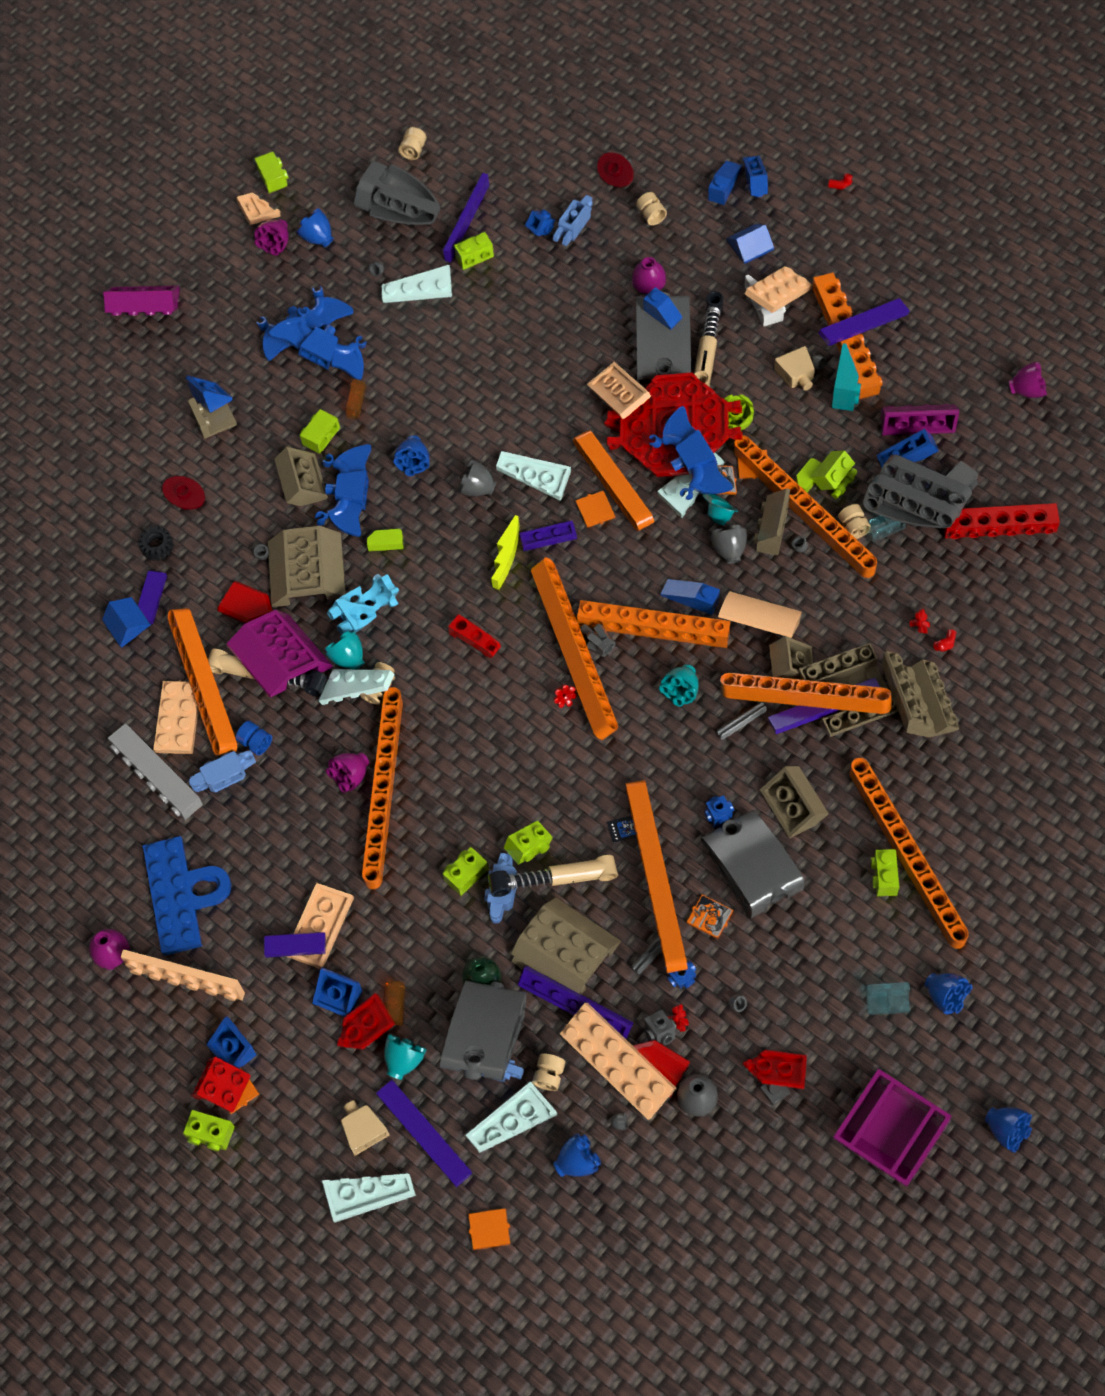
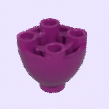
M282 219L267 220L260 224L255 230V245L274 256L279 255L288 244L289 232L287 223Z
M652 257L644 258L636 265L632 273V286L639 292L647 295L655 287L661 290L666 283V273L662 265Z
M1039 361L1027 364L1016 373L1012 380H1009L1012 394L1017 393L1027 398H1040L1047 395L1046 383L1041 375L1042 370Z
M361 752L358 754L342 753L329 760L326 773L328 777L334 779L338 784L340 791L346 793L347 791L354 790L362 782L366 767L369 765V760Z
M107 928L100 930L92 937L89 944V953L93 962L107 970H113L124 962L121 958L123 949L131 950L127 938L115 929Z

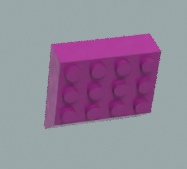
M878 1069L833 1139L907 1187L945 1130L952 1116Z

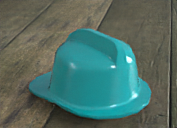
M703 494L704 499L709 502L708 515L715 523L724 525L726 521L732 518L734 512H738L736 508L732 507L721 497L714 494Z

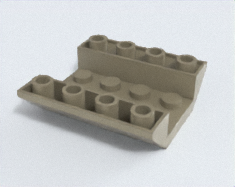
M322 526L282 530L268 541L272 607L291 605V597L326 594L327 601L337 600L346 594L340 532Z
M871 643L799 668L801 680L856 685L875 678L881 688H887L877 668L878 658ZM891 693L892 709L889 713L877 714L841 710L819 718L817 721L822 730L829 737L899 711Z
M884 652L882 668L906 733L934 737L959 730L957 717L951 708V701L945 692V685L940 679L937 665L934 662L922 659L912 667L902 664L903 660L898 653Z

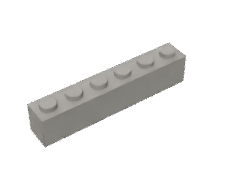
M126 723L108 737L111 743L110 749L116 755L120 754L122 761L128 767L132 766L135 769L134 773L139 779L144 778L147 781L146 785L152 792L156 790L159 793L158 797L164 804L169 803L172 806L170 809L177 817L181 815L186 820L203 805L199 796Z

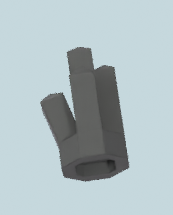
M587 624L581 626L580 630L590 640L587 643L588 649L598 652L603 657L611 653L616 641L609 636L602 624H596L594 629L590 628Z

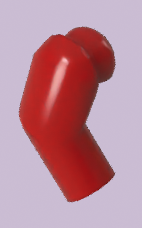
M846 173L840 181L829 179L828 188L843 190L852 184L853 176Z
M951 629L947 630L946 638L934 642V650L944 652L952 649L957 632Z

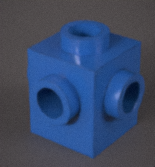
M532 210L525 226L537 236L548 235L552 231L556 220L546 210Z
M724 795L721 797L715 796L706 803L704 814L707 821L711 822L714 828L723 826L727 820H732L734 808L731 801H727Z
M690 960L687 961L688 970L667 973L669 975L667 979L673 987L678 986L679 989L683 987L687 989L695 983L694 978H696L695 971L697 969ZM680 972L685 973L683 976L679 975Z

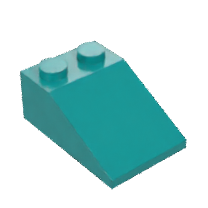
M845 343L842 344L832 408L853 411L854 405H858L861 384L858 383L859 375Z

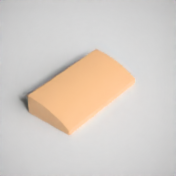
M729 591L718 617L792 638L799 625L802 612Z

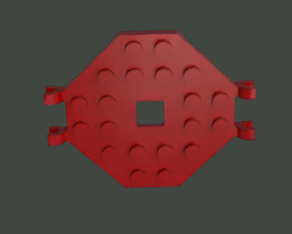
M692 372L656 375L645 388L651 397L624 419L615 411H608L607 418L610 419V423H618L620 421V437H607L609 449L614 450L622 447L656 477L691 475L685 466L677 471L673 469L670 462L679 457L675 446L662 443L659 448H654L649 444L655 442L649 439L650 435L654 434L659 438H663L666 419L670 418L681 406H684L690 425L695 430L699 429L713 454L729 438L743 440L741 427L729 428V412L735 414L742 413L741 401L727 402L724 398L718 396L707 384L701 382Z

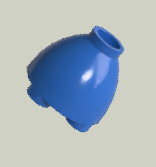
M319 208L312 213L310 218L305 217L300 222L301 227L296 231L305 241L315 245H322L324 248L334 239L331 236L329 220Z
M409 436L407 440L398 446L394 454L393 463L399 470L405 472L407 476H414L429 468L430 458L428 449L418 436Z
M932 973L925 981V987L928 988L932 1002L946 1015L953 1012L959 1013L963 1008V1001L966 995L972 990V985L967 979L952 973L939 975Z
M991 1108L985 1117V1122L989 1124L995 1139L1012 1152L1018 1150L1022 1139H1027L1032 1131V1128L1029 1127L1032 1114L1019 1108Z
M574 1134L561 1148L558 1159L554 1162V1167L561 1177L565 1175L587 1176L597 1172L598 1166L601 1165L598 1155L596 1153L593 1154L590 1149L591 1143L585 1134L582 1136Z

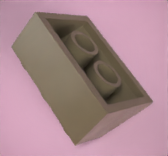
M286 447L274 459L286 503L304 506L328 498L315 453Z
M790 489L767 495L766 502H762L761 513H763V517H759L757 525L760 531L755 533L754 544H757L756 552L779 555L788 513Z
M785 766L760 789L789 838L816 826L829 814L799 766Z

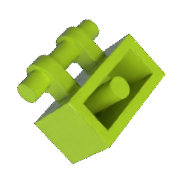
M845 450L831 451L811 478L821 490L834 489L831 495L833 498L838 499L846 491L847 485L855 479L857 470L852 468L855 462Z

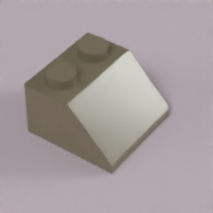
M785 636L769 645L773 677L801 680L799 668L814 663L812 646Z

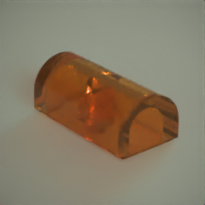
M358 379L352 380L346 406V417L351 419L360 417L366 390V383Z
M388 981L384 985V1004L394 1019L395 1025H403L405 984L399 981Z

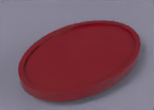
M608 152L599 158L597 169L599 175L606 183L613 187L623 188L632 182L634 170L631 163L624 156L615 152Z
M174 476L168 478L163 483L162 491L165 498L178 508L186 510L197 509L205 502L203 488L193 479L184 476Z

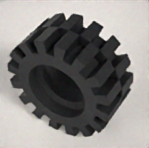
M155 525L154 529L152 526H149L150 530L145 528V533L141 532V538L138 537V544L142 554L145 555V558H150L152 561H154V558H156V561H160L159 557L165 559V555L169 556L170 551H173L172 546H174L169 531L165 530L163 526L159 528L158 525ZM155 539L163 540L162 544L158 547L149 546L150 542Z

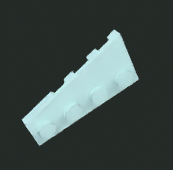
M450 265L382 285L383 303L452 297Z
M501 451L496 465L498 471L560 501L571 473V467L503 451Z
M714 453L718 463L717 466H723L724 460ZM692 474L678 475L657 491V495L681 518H683L687 509L693 505L695 499L700 494L693 490V498L691 500L685 499L688 492L683 497L680 496L681 489L689 488Z
M333 669L319 698V702L325 705L329 701L334 700L338 702L349 696L356 698L362 693L369 695L387 691L394 673L391 670Z
M529 1082L467 1133L466 1137L477 1151L481 1153L556 1116L557 1112L536 1087Z
M410 1174L384 1175L372 1178L362 1177L359 1179L346 1178L334 1181L322 1180L334 1223L416 1196Z

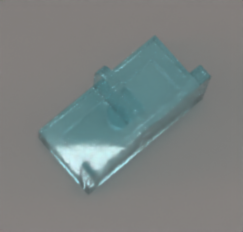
M878 515V517L868 521L871 527L867 534L873 543L905 529L906 523Z
M909 982L867 985L866 997L869 1015L908 1013L910 1011L908 997L910 991Z

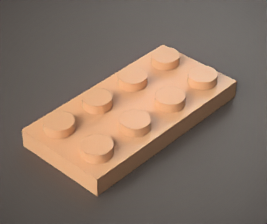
M784 266L747 288L745 295L771 313H774L810 291L813 284L793 272L791 268Z
M615 362L587 384L622 419L629 416L651 397L644 387Z
M163 681L153 749L155 753L193 754L199 709L189 682Z
M316 883L294 934L325 932L326 954L286 957L319 969L324 967L353 902V895Z

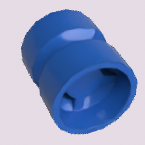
M249 720L239 728L236 734V741L244 747L249 746V750L259 756L270 746L272 735L264 729H260L257 724Z

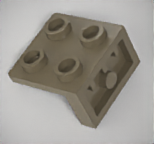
M195 398L188 400L192 414L204 439L237 425L228 404L210 413L201 403L197 404Z

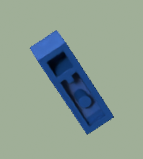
M760 156L744 157L743 164L751 196L761 197L764 194H768L767 172Z
M726 161L709 185L708 201L725 205L740 174L742 165Z
M924 428L877 454V458L881 467H883L891 455H899L910 461L917 462L933 455L939 450L933 436Z
M668 579L660 596L713 615L719 602L720 589L699 582Z

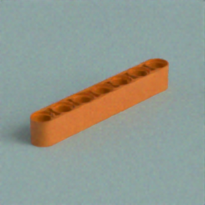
M587 430L574 437L573 442L577 450L634 529L640 531L653 524L654 518L592 431Z

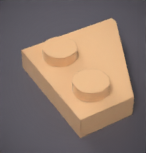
M254 193L237 197V203L249 225L280 217L278 209H272L269 207L268 202L261 200Z

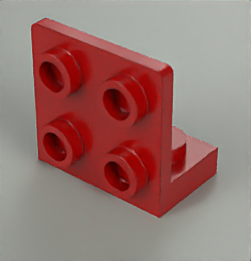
M217 1057L209 1059L191 1097L197 1100L205 1099L229 1112H234L251 1075Z

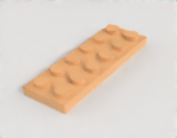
M124 949L121 954L125 965L135 975L141 976V974H146L153 980L160 981V979H164L175 986L183 984L188 989L194 991L198 989L205 990L207 994L212 996L217 994L224 995V998L231 1001L236 999L243 1000L245 995L243 988L236 979Z
M589 1003L583 1004L560 1033L648 1120L654 1116L676 1089L662 1073Z

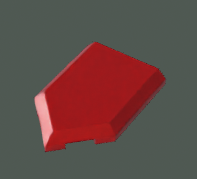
M237 581L232 583L218 606V612L243 623H248L273 611L268 594Z
M377 993L373 994L344 1017L341 1037H339L337 1043L338 1047L363 1050L395 1025L394 1019Z
M656 1040L632 1045L675 1087L678 1086L690 1061Z
M764 1050L754 1059L743 1062V1065L763 1084L804 1089L807 1055Z

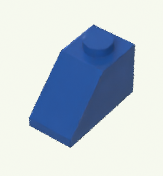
M656 287L643 299L644 311L671 330L682 319V315L671 299Z

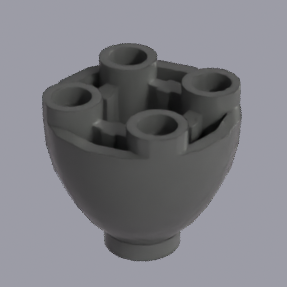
M471 459L457 492L471 497L486 494L492 495L497 482L493 480L485 466Z
M733 525L729 527L730 530L722 531V529H716L711 531V543L716 552L726 560V564L740 562V557L744 552L747 542L746 529L741 528L740 525Z
M692 1074L684 1078L679 1084L676 1094L677 1104L684 1112L693 1116H706L714 1109L718 1100L717 1087L714 1082L701 1074ZM699 1087L701 1091L696 1092L694 1091V1089Z

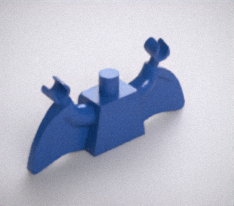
M321 286L319 291H315L312 288L315 306L311 310L308 307L300 309L301 314H305L306 308L308 309V314L305 318L307 319V326L311 330H314L316 327L324 330L327 325L336 319L354 313L353 308L338 299L324 297ZM295 306L288 309L287 313L289 316L286 319L298 317V309ZM260 317L262 323H256L261 331H265L263 350L266 359L270 361L283 349L293 345L289 342L270 337L269 332L276 325H269L265 317Z
M300 307L297 311L298 317L286 319L270 330V337L291 343L299 349L298 355L327 370L331 364L332 367L339 368L348 373L356 381H361L364 362L359 348H365L367 345L366 341L362 344L358 343L363 339L362 336H358L355 343L352 342L349 345L338 344V338L334 336L336 329L333 326L327 325L324 330L318 327L311 330L307 326V319L305 318L308 314V309L306 308L305 314H301Z
M684 406L679 407L668 419L663 430V438H659L654 434L649 436L650 440L655 441L654 443H649L654 448H659L662 443L675 446L679 457L670 462L673 469L677 471L685 466L688 473L692 474L689 488L680 490V496L682 497L688 492L686 500L693 498V490L703 494H720L733 489L732 484L719 472L716 457L699 429L695 430L690 425Z
M361 445L349 449L337 457L336 460H333L331 454H327L325 458L330 461H322L324 467L329 468L333 465V468L339 470L340 473L337 475L336 484H326L325 487L326 494L335 495L337 504L334 508L328 510V513L322 511L316 513L315 519H318V526L324 525L325 520L330 518L332 524L340 531L356 537L361 536L359 516L361 510L366 508L369 483L366 462L372 449L371 445Z

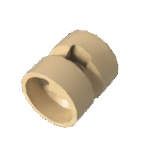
M415 127L408 128L399 146V153L409 160L418 159L422 151L421 148L426 141L425 133Z
M653 192L645 193L637 200L636 207L649 225L659 224L666 217V209Z
M858 504L847 506L838 514L842 525L856 539L865 536L871 530V525L867 518L864 517V513Z
M540 1054L537 1063L539 1070L535 1071L532 1084L544 1090L557 1091L561 1080L559 1075L563 1073L565 1060L551 1054Z

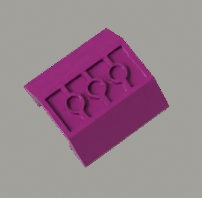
M278 610L245 623L227 642V647L269 697L285 691L287 681L311 669L322 673L333 666L292 617Z

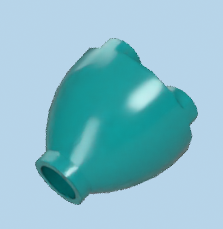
M345 632L340 636L341 640L335 644L333 642L325 648L327 651L326 656L338 666L357 670L365 664L363 661L362 644L356 632Z
M685 664L682 667L670 670L662 679L659 690L675 706L681 707L683 704L692 703L696 699L699 682L695 674V668Z
M388 1034L384 1049L385 1062L388 1068L387 1075L402 1080L404 1075L410 1073L420 1064L427 1048L420 1045L413 1046L415 1042L403 1038L400 1041L399 1037Z

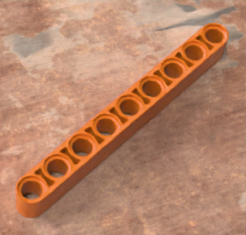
M189 608L171 609L168 611V622L215 755H223L233 751L236 753L237 741L192 613Z
M726 673L720 678L722 694L730 699L886 714L892 709L891 692L887 688L738 673Z

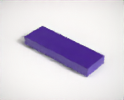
M573 520L520 532L519 537L523 551H528L577 539Z
M148 571L138 606L150 624H153L167 579L166 573Z
M325 932L265 936L264 939L265 958L326 954Z

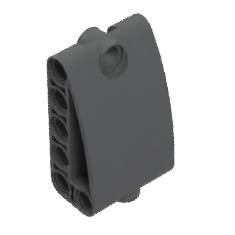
M663 292L671 299L682 315V319L671 330L644 311L643 299L646 296L636 297L637 381H651L656 375L691 373L689 295L670 296L669 293Z
M891 455L883 465L881 473L876 475L869 484L863 504L867 510L895 521L922 527L949 528L955 519L960 517L963 507L972 495V490L963 483L899 455Z
M754 810L735 820H727L722 827L701 837L703 846L750 919L766 911L770 903H775L784 897L788 899L803 891L804 879L781 843ZM728 829H733L736 831V833L729 834L726 831Z
M465 981L447 1034L440 1068L457 1072L463 1069L464 1076L469 1079H478L483 1074V1077L502 1081L523 1024L527 993L506 989L499 982H492L486 985Z

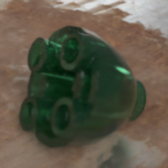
M485 956L472 958L462 970L463 986L465 981L489 985L492 982L501 983L502 980L499 966L494 960Z

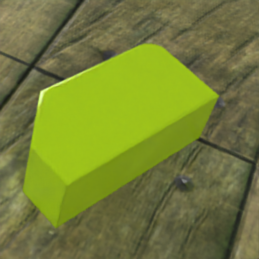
M811 458L796 475V483L807 493L815 484L811 476L822 464L814 458Z
M375 530L367 538L368 551L404 549L402 530Z

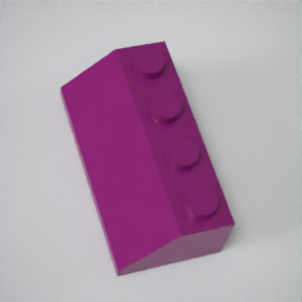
M110 287L103 292L105 313H111V315H121V312H128V315H138V312H145V315H154L155 312H162L163 315L173 314L172 312L178 308L180 287Z
M955 404L882 407L880 417L882 436L911 435L924 428L930 434L955 433L959 409Z

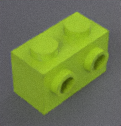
M274 152L255 158L257 170L269 193L288 186L286 181L288 174L285 169L282 170V162L279 157L276 158Z
M485 232L454 245L456 259L463 270L494 257L493 244Z
M320 409L317 414L312 416L307 427L302 429L300 433L302 445L321 454L340 429L338 418Z
M536 821L508 836L504 849L519 865L524 861H531L539 853H545L550 848V842L553 837L539 821Z
M470 847L467 851H462L453 864L451 863L446 866L443 871L444 881L462 896L489 870L488 862Z
M896 849L875 850L874 857H871V869L875 870V876L872 879L873 888H876L877 896H897L899 878Z
M192 1110L183 1134L191 1144L197 1146L200 1143L206 1144L207 1148L214 1151H219V1149L226 1150L235 1126L231 1121Z

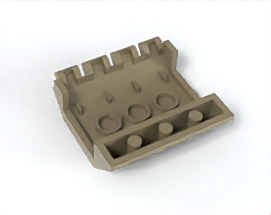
M555 897L541 907L519 936L511 953L514 956L512 962L521 969L528 965L537 972L582 995L586 990L585 984L605 957L608 956L610 958L621 943V940Z

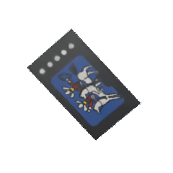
M632 815L607 822L613 843L636 837Z

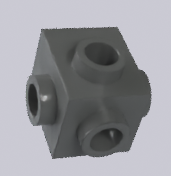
M662 1010L644 1018V1030L649 1041L656 1040L663 1045H667L675 1039L676 1025Z

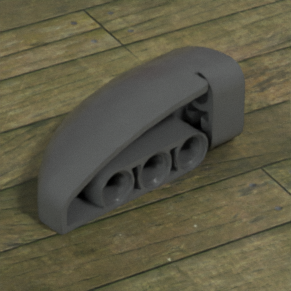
M373 160L358 184L354 206L368 211L371 217L386 221L414 225L433 224L439 215L440 205L432 192L421 181L405 170L393 164L387 169V165Z

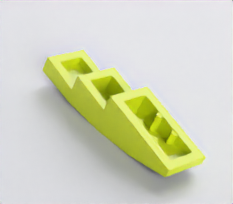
M516 515L497 543L499 554L494 560L496 572L491 578L492 586L497 590H500L515 557L520 528L519 517Z

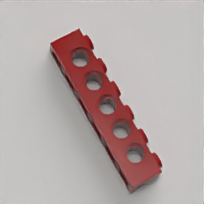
M1057 503L964 508L961 511L960 517L955 519L951 527L944 528L945 538L958 539L960 537L977 538L979 536L1051 534L1057 532L1060 524Z

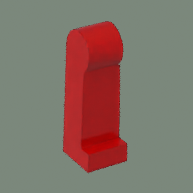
M460 614L448 626L449 635L454 638L458 637L488 658H493L501 648L500 643L491 635Z

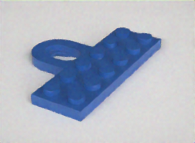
M181 836L143 845L162 955L166 956L202 947L196 910L220 904L229 896L231 880L228 874L217 866H207L188 871ZM199 881L217 883L216 890L207 895L197 896L192 892L193 886Z

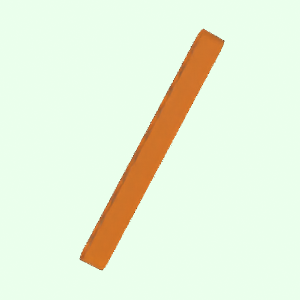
M743 435V440L734 441V455L752 470L771 491L775 493L784 489H790V493L794 494L789 496V508L861 576L865 578L874 576L877 559L750 438Z
M545 557L531 568V573L593 733L598 739L604 740L618 729V723L556 566L551 559Z
M395 687L388 688L383 696L362 870L364 883L369 889L379 888L383 879L403 707L401 693ZM393 697L397 698L394 701H390V699ZM389 715H395L393 718H387ZM388 732H393L391 735H385ZM386 749L391 750L389 753H383ZM383 767H389L386 771L381 770ZM383 784L387 785V786H386L385 788H383V789H380V788H379V787H380L381 785H383ZM380 802H384V803H385V804H384L383 806H381V807H378V806H377V804L380 803ZM378 820H382V821H383V822H382L381 824H379V825L374 824V823H375L376 821H378ZM376 838L381 839L378 843L372 842ZM372 857H379L376 861H370ZM371 875L377 876L373 880H368V877Z
M863 758L854 759L850 769L851 779L891 847L896 849L897 857L948 944L955 949L962 948L968 938L966 926L869 763ZM855 768H862L864 771L858 772ZM865 784H871L873 787L867 788ZM880 800L883 804H876L874 801ZM889 816L893 820L887 821L883 817ZM900 833L902 837H896L893 834ZM909 849L912 851V854H906L903 850ZM919 866L922 870L916 871L913 867ZM923 883H930L932 887L926 888ZM933 900H940L942 905H936ZM943 917H950L952 922H946ZM960 934L963 939L957 940L953 935Z
M641 780L625 783L667 973L688 970L646 782Z

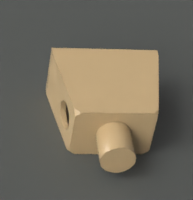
M805 346L775 359L774 370L791 388L801 385L803 390H809L813 386L811 380L814 378L815 369Z
M351 1101L344 1106L348 1116L344 1117L341 1121L350 1148L355 1156L390 1136L386 1127L367 1105L359 1109L356 1102Z

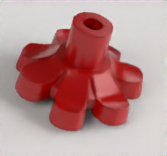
M921 609L915 613L916 619L910 620L909 624L910 627L917 626L919 633L927 634L930 622L926 621L928 618L924 609Z
M564 684L562 687L556 688L554 691L556 696L553 698L555 704L560 708H563L565 704L568 707L572 706L573 702L571 699L577 697V694L574 693L575 687Z
M680 1004L673 1007V1015L667 1017L674 1021L678 1030L685 1032V1026L689 1025V1021L684 1018L686 1017V1012L683 1010V1005Z

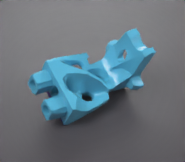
M376 574L372 579L371 589L366 593L362 594V588L359 586L334 602L327 615L332 621L338 617L341 618L343 622L337 626V630L341 635L347 631L353 633L364 628L377 617L375 612L382 606L389 605L394 607L398 605L395 596L399 589L392 583L388 574L383 577ZM354 595L358 596V600L356 602L352 603L350 601L351 597H353ZM371 600L373 601L374 605H365V601ZM366 614L367 618L362 620L360 619V615Z

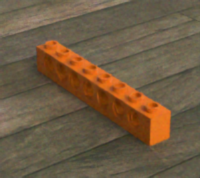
M833 272L813 277L812 286L828 326L852 317V309L847 305L846 295L841 291L840 281L838 278L836 279ZM861 333L836 343L840 355L842 344H847L859 375L858 383L861 384L859 399L880 394L882 379L876 373L875 362H872L870 359L869 348L864 345L863 334Z
M580 600L577 614V622L580 628L583 624H587L590 628L594 629L596 624H602L605 630L609 632L727 648L730 634V621L584 600Z

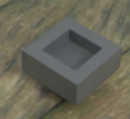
M764 1084L760 1087L762 1093L773 1106L790 1094V1091L785 1086Z

